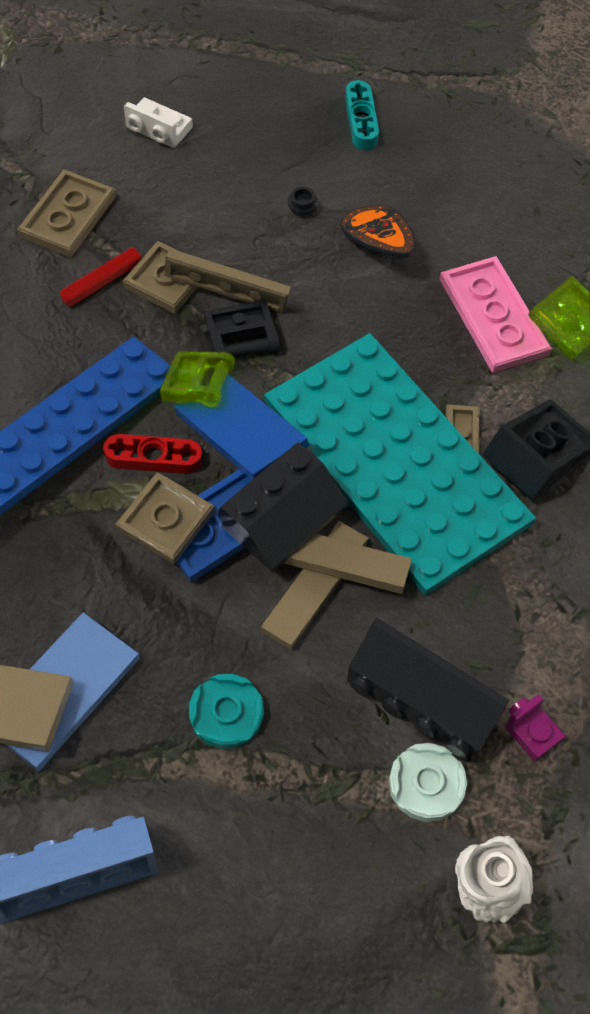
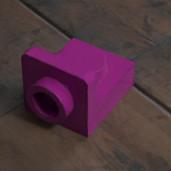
M539 694L529 701L524 697L516 702L508 711L511 715L505 726V729L534 763L560 744L566 737L541 708L544 699Z

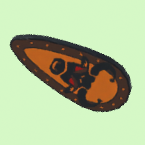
M369 205L356 208L348 212L341 219L340 227L344 235L356 243L371 249L374 255L380 253L392 257L407 258L415 253V235L411 227L397 210L389 206Z

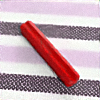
M131 247L60 291L62 301L68 307L75 305L133 269L141 260L140 253L134 247Z

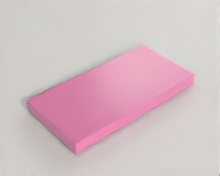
M497 256L441 272L440 281L492 373L550 356L551 346Z

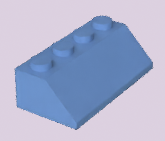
M125 816L115 820L112 823L113 826L98 831L96 828L83 829L73 835V839L60 843L56 840L45 841L37 844L34 847V851L19 856L17 853L1 855L0 923L12 921L159 873L144 816L137 819L135 816Z

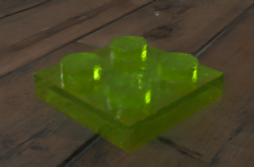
M571 276L531 309L527 316L573 360L590 345V293Z

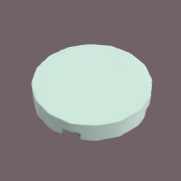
M423 743L407 748L393 762L389 786L391 796L400 810L411 818L430 822L440 821L456 811L464 799L467 779L463 765L460 761H457L452 752L443 746Z

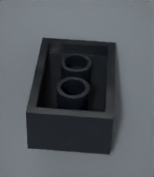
M549 399L502 425L482 456L491 463V466L496 471L501 472L514 483L521 493L533 500L554 485L590 452V432L554 401Z

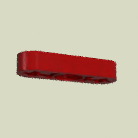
M116 434L110 436L103 446L106 462L116 469L191 474L196 472L202 465L201 447L197 442L190 439ZM118 448H124L121 455H115L114 452H117ZM135 448H137V453H138V457H137V458L134 457V455H133V454H135ZM151 448H157L163 452L162 456L156 460L145 458L144 453ZM168 451H173V454H171L172 460H169ZM185 453H191L188 461L182 460Z

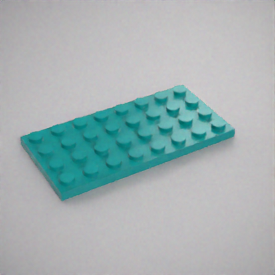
M371 333L264 394V402L308 438L311 453L323 462L348 504L389 553L412 558L408 577L424 596H427L535 523L536 517Z

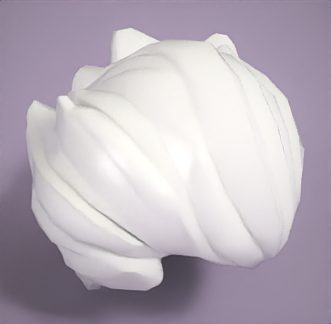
M495 836L483 844L470 845L460 853L455 867L461 904L466 910L473 912L476 920L483 922L492 921L493 923L500 920L502 923H505L513 915L517 914L524 904L531 903V895L533 893L532 867L514 838L510 836Z

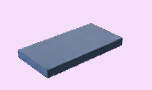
M83 612L29 669L71 676L74 681L49 752L5 745L39 772L140 659L139 653Z

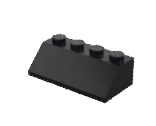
M377 617L371 624L348 670L347 682L350 683L351 688L363 697L371 696L382 703L383 709L390 715L397 718L402 716L413 723L414 728L421 735L430 739L436 738L447 745L446 748L455 757L462 760L467 758L473 763L497 728L509 702V699Z

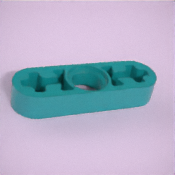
M352 81L346 86L345 94L352 143L358 149L370 150L377 145L379 134L372 90L370 85L364 81ZM357 94L360 95L362 100L357 101ZM358 112L367 113L369 116L361 118L357 117L355 114ZM362 129H366L367 136H364Z

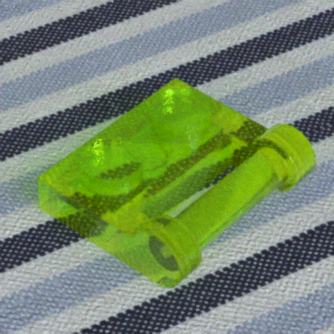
M177 351L160 389L162 402H201L209 408L217 407L222 398L221 388L227 373L231 372L234 367V357L227 352ZM208 368H215L209 385L201 386Z

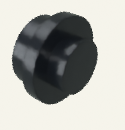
M308 187L294 189L288 198L289 209L298 215H309L318 206V199L314 191Z

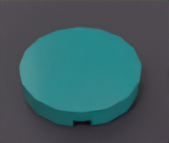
M217 674L194 690L189 702L190 723L195 734L207 745L219 749L237 748L248 743L259 732L264 719L263 699L248 679L235 674Z

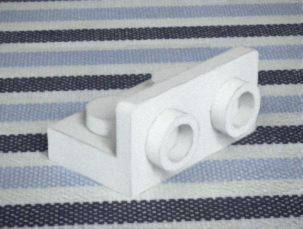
M145 97L137 105L129 102L124 105L126 127L172 148H175L193 127L192 118Z

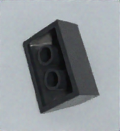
M297 442L220 508L223 529L273 573L347 508L348 502L323 462Z

